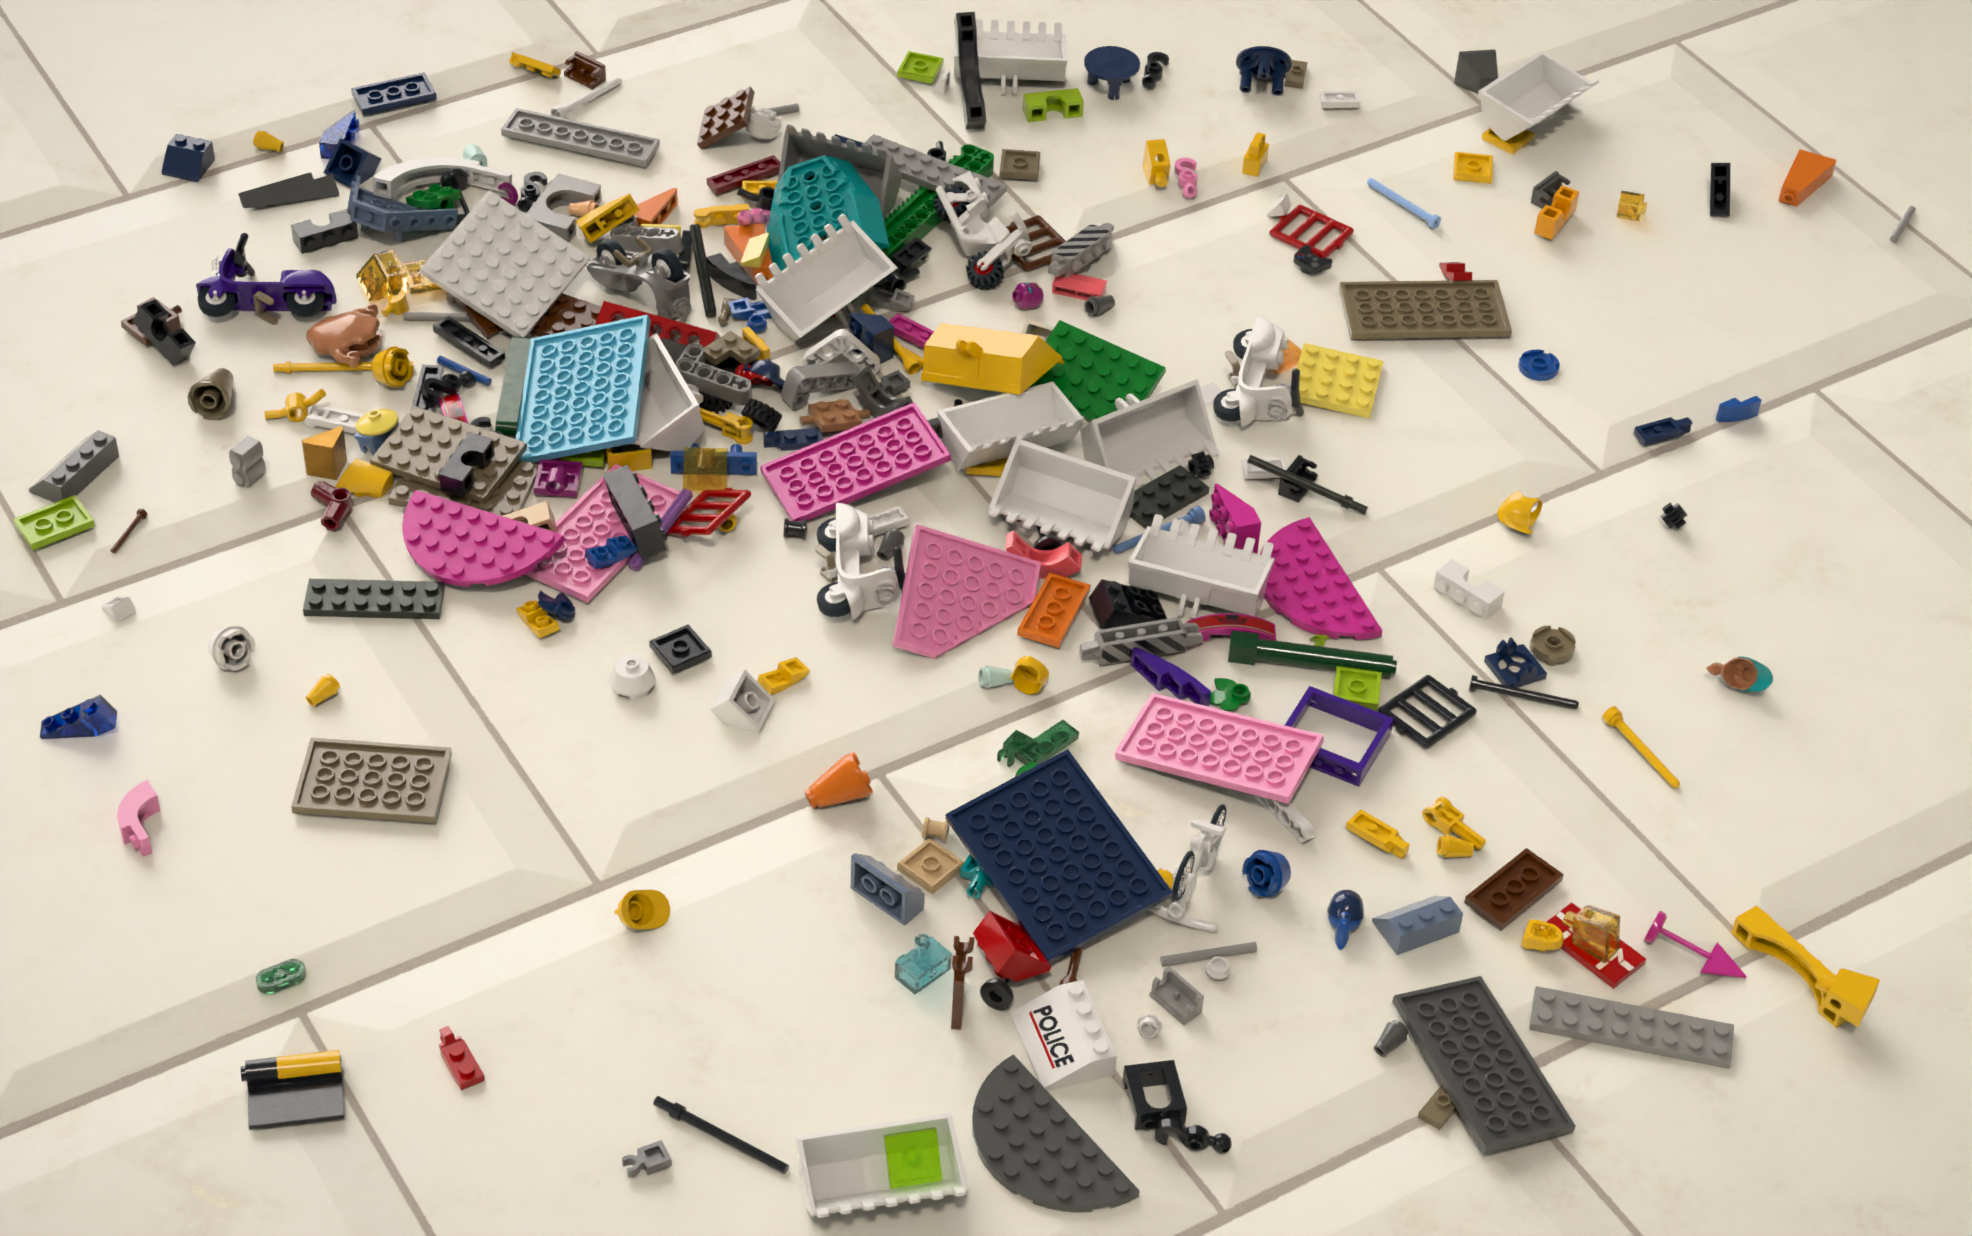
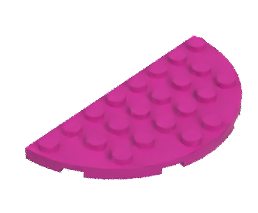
M418 490L414 491L406 506L402 523L404 542L415 564L417 563L426 574L439 581L465 587L485 583L486 586L495 585L520 577L535 569L534 565L544 558L549 559L565 541L563 534Z
M1310 517L1300 519L1283 527L1267 541L1274 544L1271 557L1275 558L1269 575L1264 599L1276 613H1282L1291 619L1293 625L1303 630L1319 635L1325 634L1330 638L1338 639L1339 636H1354V640L1382 637L1381 627Z

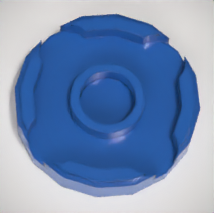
M1540 349L1524 352L1518 363L1519 371L1525 377L1536 381L1553 379L1558 374L1560 366L1559 360L1552 353L1546 354L1544 350Z

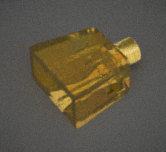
M1587 905L1577 914L1568 911L1564 916L1563 924L1573 928V943L1601 962L1606 963L1619 950L1620 915Z

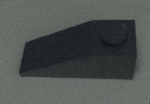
M1711 163L1710 216H1730L1731 163Z

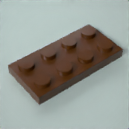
M1526 848L1465 897L1464 903L1502 930L1563 880L1564 874Z

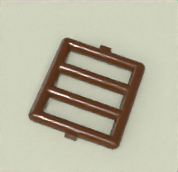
M1040 215L1023 220L1026 228L1035 224L1041 227V229L1028 233L1029 241L1047 234L1052 239L1032 246L1030 252L1025 256L1013 254L1011 257L1026 271L1046 264L1050 265L1052 254L1028 262L1024 257L1057 245L1060 246L1066 240ZM1014 222L1006 226L1010 233L1018 229Z

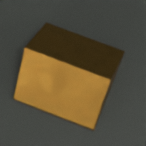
M342 426L301 440L307 475L332 480L338 479L347 462Z

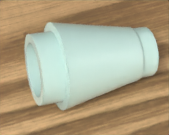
M986 665L984 668L979 669L980 686H985V688L1013 683V680L1010 679L1013 671Z

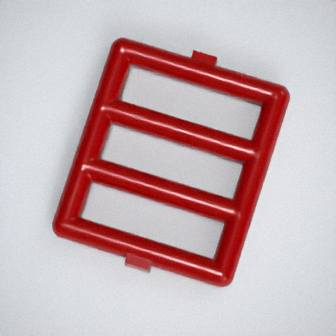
M1300 204L1289 214L1281 216L1279 223L1269 231V234L1298 249H1301L1304 245L1311 246L1312 254L1319 258H1327L1334 250L1343 247L1344 241L1353 234L1354 230L1350 226ZM1300 213L1309 217L1290 235L1280 232ZM1316 221L1326 224L1308 242L1304 243L1297 239ZM1333 228L1342 231L1323 251L1314 247Z
M732 488L704 490L684 508L666 534L682 535V537L711 535L751 497V492L749 490H733ZM708 498L735 499L733 502H705ZM695 510L722 511L720 514H692ZM682 522L710 523L708 526H679Z

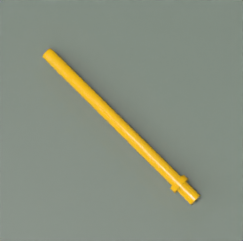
M286 361V363L273 364V372L291 374V372L372 370L373 362H358V366L353 368L349 366V363H291V361Z

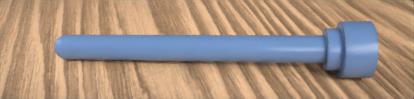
M1200 506L1191 508L1186 516L1178 518V520L1184 519L1190 524H1200L1205 522L1206 516L1204 510ZM1172 521L1162 525L1161 530L1170 532ZM1143 534L1115 545L1113 552L1118 554L1137 546Z

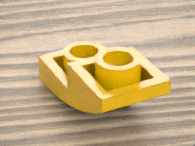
M528 601L523 606L516 608L523 622L539 638L560 630L558 622L539 606L538 601Z

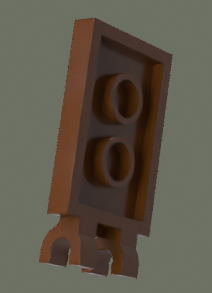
M954 936L953 947L956 951V956L953 955L952 958L954 982L951 1029L961 1030L965 974L969 973L973 966V957H968L966 962V955L973 951L975 937H969V942L967 943L960 942L959 936Z

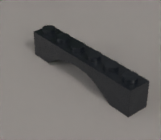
M975 12L956 13L954 26L965 129L985 128L986 112L979 74Z

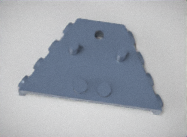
M357 175L356 182L352 181L347 213L351 214L350 221L361 224L362 230H369L370 227L382 232H395V241L402 242L404 231L456 228L457 209L423 210L394 199L373 195V192L360 188L361 176Z

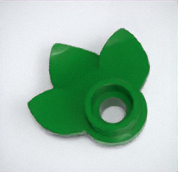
M1226 678L1214 679L1217 690L1211 692L1210 703L1212 705H1220L1221 710L1229 712L1238 709L1240 704L1249 702L1251 692L1246 685L1236 684L1235 681Z

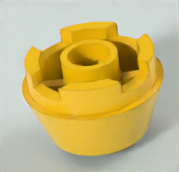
M393 346L377 353L372 363L375 379L392 388L405 386V382L411 380L413 375V363L409 364L407 357L409 352L406 349Z

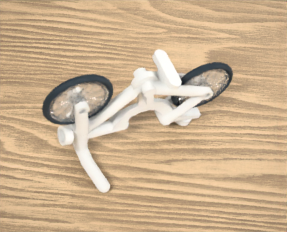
M1224 804L1218 806L1211 822L1199 819L1191 820V826L1201 831L1196 836H1192L1190 851L1183 857L1179 868H1175L1173 872L1172 898L1175 901L1170 905L1169 910L1157 905L1148 911L1191 928L1209 932L1218 931L1219 927L1216 923L1185 916L1184 912L1186 911V904L1190 901L1197 885L1196 875L1198 870L1210 871L1215 865V858L1226 831V827H1224L1226 806Z

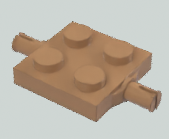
M844 399L832 402L820 401L808 404V412L811 416H800V424L816 425L822 433L848 430L862 424L861 418H869L870 410L854 409L849 400Z

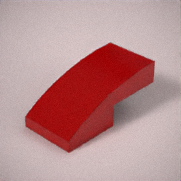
M1439 262L1440 269L1448 279L1453 281L1472 280V272L1465 271V263Z

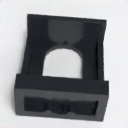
M1174 1060L1124 1066L1122 1082L1124 1089H1128L1135 1114V1130L1156 1128L1159 1121L1167 1118L1176 1119L1185 1124L1187 1105ZM1167 1084L1171 1098L1170 1104L1164 1108L1150 1106L1146 1101L1143 1087Z

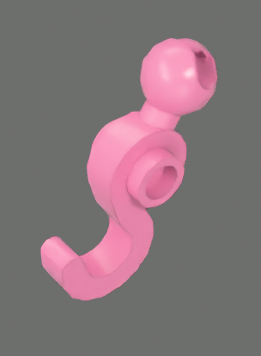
M1180 158L1175 162L1174 168L1175 173L1179 176L1178 184L1183 187L1182 194L1184 197L1194 198L1197 195L1196 185L1198 176L1192 170H1196L1197 162L1191 158Z
M752 208L751 211L743 210L738 213L737 220L743 226L765 223L769 221L770 210Z

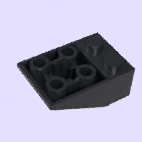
M1101 579L1089 596V601L1101 629L1167 619L1158 595L1152 590H1144L1132 585L1128 586L1116 581Z

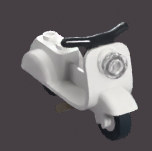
M1258 315L1253 329L1241 331L1233 340L1235 354L1243 359L1241 367L1232 351L1228 350L1225 352V356L1233 372L1228 374V379L1235 389H1227L1216 395L1213 402V409L1218 418L1228 422L1241 420L1242 427L1248 425L1253 420H1278L1286 418L1292 413V407L1298 416L1304 414L1300 400L1299 369L1295 368L1292 370L1291 386L1280 383L1272 387H1260L1265 371L1268 369L1278 370L1279 365L1283 364L1284 350L1288 349V338H1285V333L1279 326Z
M836 503V517L826 520L817 529L816 535L819 544L814 546V550L827 563V568L822 567L820 574L831 582L822 587L818 592L817 604L819 610L826 616L841 617L850 613L854 620L863 610L878 608L895 602L900 596V591L902 593L905 572L902 550L900 547H895L893 549L895 567L882 566L877 571L860 575V556L871 555V548H875L874 536L871 535V533H874L873 520H869L868 514L843 503ZM830 552H836V561Z

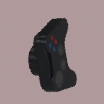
M1304 245L1294 254V263L1305 274H1317L1332 267V259L1319 258L1312 254L1311 246Z

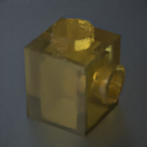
M1621 190L1616 217L1640 221L1641 214H1645L1647 203L1644 202L1645 194Z

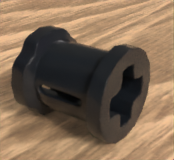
M785 518L783 537L801 536L802 539H806L807 520L789 521L788 518Z

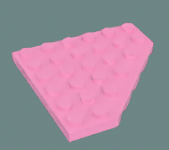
M917 524L914 527L892 646L935 659L1027 608L1036 597L1041 562Z

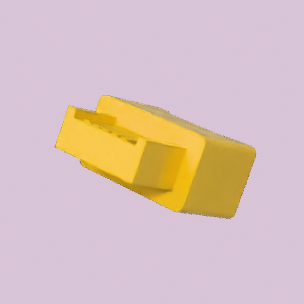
M1257 132L1244 155L1243 174L1259 176L1261 168L1268 158L1269 144L1265 143L1266 134Z

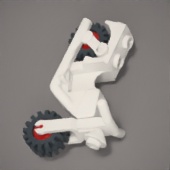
M969 171L953 178L954 185H951V188L947 185L945 186L946 190H944L943 186H938L936 188V199L933 202L938 217H941L942 221L946 220L947 223L951 224L964 253L972 258V260H968V265H966V272L970 283L975 288L979 286L980 290H983L984 287L986 290H990L989 286L992 285L995 288V283H1001L1000 279L1004 278L1003 268L1009 264L1011 256L1013 254L1017 256L1027 255L1032 249V243L1029 241L1030 237L1026 225L1016 211L1011 213V218L1018 229L1011 234L998 218H993L989 223L984 222L989 214L986 205L989 203L985 192H980L982 186L978 178L974 179Z

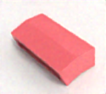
M1076 273L1069 278L1062 275L1055 276L1052 283V293L1088 300L1091 296H1104L1107 280Z

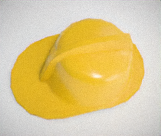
M652 889L633 890L625 894L620 900L618 909L614 911V914H617L620 921L630 928L655 929L662 927L667 922L670 916V905L666 896L660 891Z

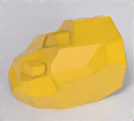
M1529 919L1521 946L1526 949L1544 952L1547 950L1555 951L1562 947L1564 937L1561 930L1555 925Z

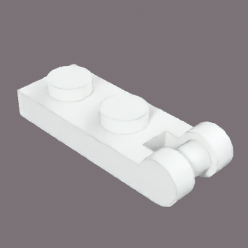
M314 405L310 410V414L306 416L304 423L310 428L319 426L334 429L342 426L344 432L356 434V423L364 414Z

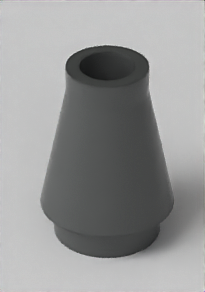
M1111 295L1091 296L1085 301V311L1089 315L1097 316L1108 308L1113 307L1115 300Z
M895 528L886 531L880 548L877 551V556L881 560L887 561L893 554L895 547H902L904 545V534Z
M1398 1020L1388 1022L1374 1046L1375 1052L1385 1057L1390 1051L1406 1041L1409 1033L1407 1027Z

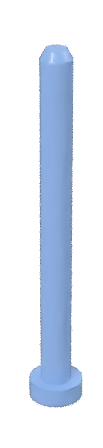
M1372 178L1367 180L1369 186L1427 221L1429 227L1435 229L1439 226L1441 217L1438 215L1432 216Z

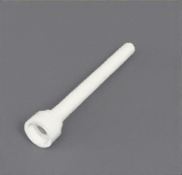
M616 77L565 106H555L551 109V115L566 119L569 112L622 83V79Z

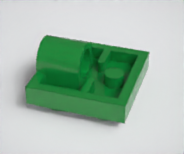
M440 184L430 185L429 189L417 190L413 192V195L405 197L407 204L428 210L453 209V201L462 198L460 190L452 189L450 186L442 187Z

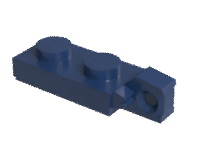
M1669 417L1636 426L1634 434L1646 446L1690 432L1692 421L1689 417L1679 420Z
M819 428L763 433L764 448L776 447L780 448L781 451L800 450L823 440Z

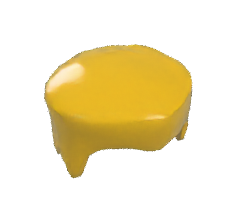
M1024 656L1015 663L1010 679L1014 680V686L1019 691L1029 695L1036 694L1048 681L1049 671L1037 659L1031 656Z

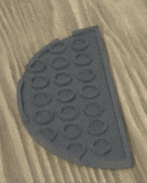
M1014 1054L1002 1061L986 1077L977 1093L973 1106L972 1134L978 1148V1155L984 1166L1002 1186L1015 1195L1019 1193L1033 1200L1032 1203L1035 1205L1075 1213L1092 1212V1209L1107 1206L1111 1209L1139 1197L1140 1190Z

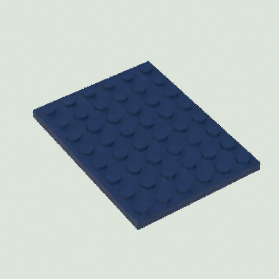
M1068 749L945 814V819L1029 939L1042 952L1049 964L1172 897L1170 887Z

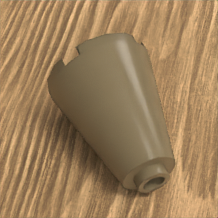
M218 368L191 387L187 398L188 404L194 413H199L207 420H216L222 418L228 412L234 377L229 370Z

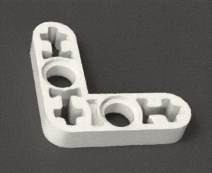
M845 329L836 330L807 350L803 356V365L828 363L842 353L860 370L870 366L872 372L876 374L880 369V358ZM829 347L833 351L827 353L824 352L822 348ZM854 349H858L862 353L856 355L853 354L851 351Z

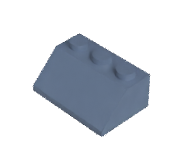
M857 853L851 855V889L904 926L924 910L925 893L919 887L913 886L900 874L894 873L884 863L878 862L871 856Z
M1432 896L1374 917L1372 922L1395 954L1400 955L1459 933L1463 912L1450 896Z

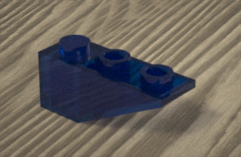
M352 110L323 131L319 141L321 159L331 158L340 138L349 142L354 141L355 130L359 129V119L356 118L355 110Z
M100 694L43 719L41 722L40 738L58 739L99 736L116 728L117 710Z

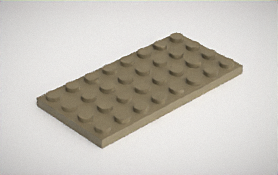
M1498 280L1340 282L1339 285L1351 339L1511 337L1512 334Z

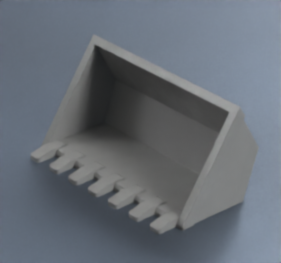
M787 124L778 181L788 167L811 160L814 157L827 155L850 161L879 199L883 219H885L895 206L903 176L892 155L887 154L885 149L877 147V151H873L870 145L862 143L861 147H857L855 142L847 139L846 144L842 143L837 136H832L831 140H829L821 132H817L816 136H813L805 128H802L801 132H797L793 125Z

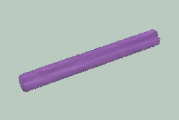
M682 489L661 517L663 525L659 527L663 528L665 534L692 499L691 490ZM636 551L628 561L629 568L638 571L646 559L642 560Z

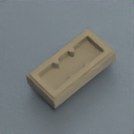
M1292 60V67L1286 73L1284 86L1302 89L1308 62Z
M1442 1085L1418 1113V1118L1438 1130L1444 1126L1457 1110Z

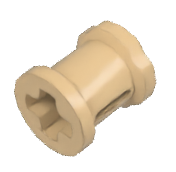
M926 817L922 838L929 836L940 838L943 842H946L950 827L947 820L940 822Z

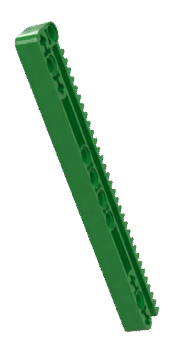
M967 144L961 147L960 156L954 155L953 159H949V163L989 178L993 174L994 155L987 150ZM919 186V190H915V194L911 193V198L907 197L906 201L902 202V205H898V209H894L893 213H889V217H885L884 223L890 247L881 250L889 259L916 237L922 240L942 221L941 217L939 218L933 202L936 199L935 195L937 192ZM860 296L854 299L851 303H854Z

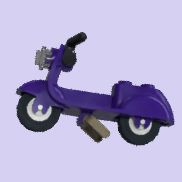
M247 233L240 235L236 250L228 248L223 258L216 256L215 260H212L211 269L212 272L216 273V276L207 277L196 284L198 305L205 315L222 317L229 314L232 310L256 311L258 317L272 325H276L278 320L265 311H291L297 316L309 317L320 311H331L332 305L337 302L335 288L331 280L318 270H283L280 282L235 281L236 276L255 275V270L248 263L245 254V246L248 240Z

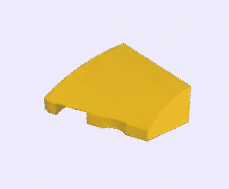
M356 458L345 470L335 488H346L351 493H354V497L370 496L382 498L394 485L393 474L391 471Z

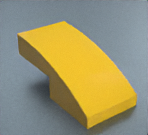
M795 657L779 662L777 670L760 674L757 682L770 695H773L802 680L809 674L810 670Z

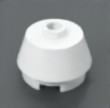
M752 106L746 131L752 134L754 138L760 140L772 139L782 126V117L779 116L777 118V113L762 107V109L755 110V107Z
M241 626L222 627L214 631L210 636L208 651L221 669L240 670L248 665L247 660L250 658L251 652H255V641L249 632Z
M630 654L617 660L610 674L609 682L617 696L621 694L629 697L630 700H639L646 697L648 691L653 687L655 674L644 657Z

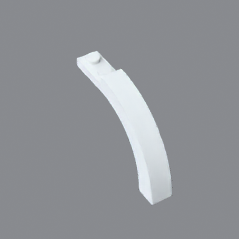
M442 157L417 159L393 165L373 176V195L392 199L395 195L406 189L423 184L440 183L444 172L454 168H459L466 172L468 185L507 194V192L499 190L498 185L505 182L512 184V173L480 166L479 161Z

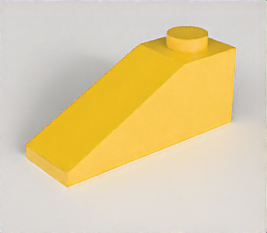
M629 193L590 211L575 222L587 240L592 243L639 212L640 209Z

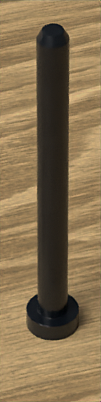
M1472 675L1469 691H1475L1476 688L1571 709H1577L1579 705L1578 701L1477 680L1478 676Z

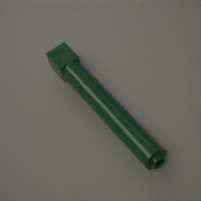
M1233 630L1231 633L1228 662L1255 665V661L1331 671H1336V667L1340 666L1382 672L1381 677L1391 678V674H1396L1397 661L1393 660L1392 655L1259 639V634Z

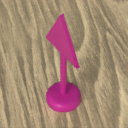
M1659 911L1644 941L1653 943L1659 933L1707 958L1700 973L1739 978L1747 977L1718 942L1712 952L1709 953L1662 928L1667 915Z

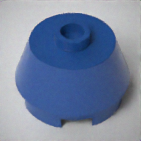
M1257 850L1250 857L1246 858L1243 864V875H1247L1250 884L1248 889L1256 896L1272 897L1287 885L1291 877V868L1288 860L1278 852Z

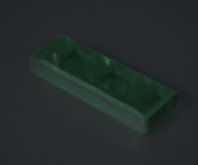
M1062 719L1016 750L1015 758L1025 766L1031 761L1040 764L1076 741L1080 732Z

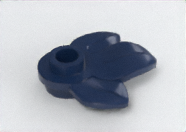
M541 590L539 591L538 604L542 609L555 614L562 621L574 618L575 607L564 593L561 592L556 598H552Z

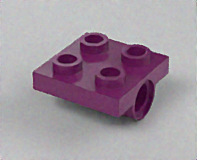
M539 460L533 487L534 494L577 497L583 471V462Z

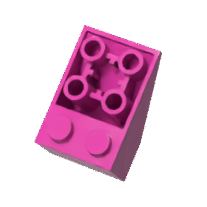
M1215 484L1214 493L1211 494L1212 509L1209 510V517L1211 522H1214L1216 525L1218 536L1222 537L1225 546L1228 533L1236 534L1237 538L1234 548L1240 550L1244 549L1248 537L1255 539L1252 553L1257 554L1261 521L1255 509L1221 485Z

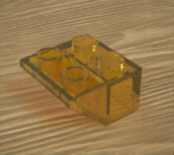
M394 249L373 254L356 274V278L369 301L389 297L391 293L398 295L399 291L403 290L408 292L407 273Z

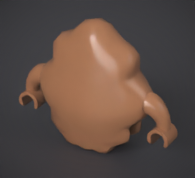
M369 304L365 308L326 317L307 331L306 339L317 353L332 356L339 363H349L350 367H357L360 357L376 352L381 345L382 333L378 331L380 325L379 319H377L378 308L376 304Z

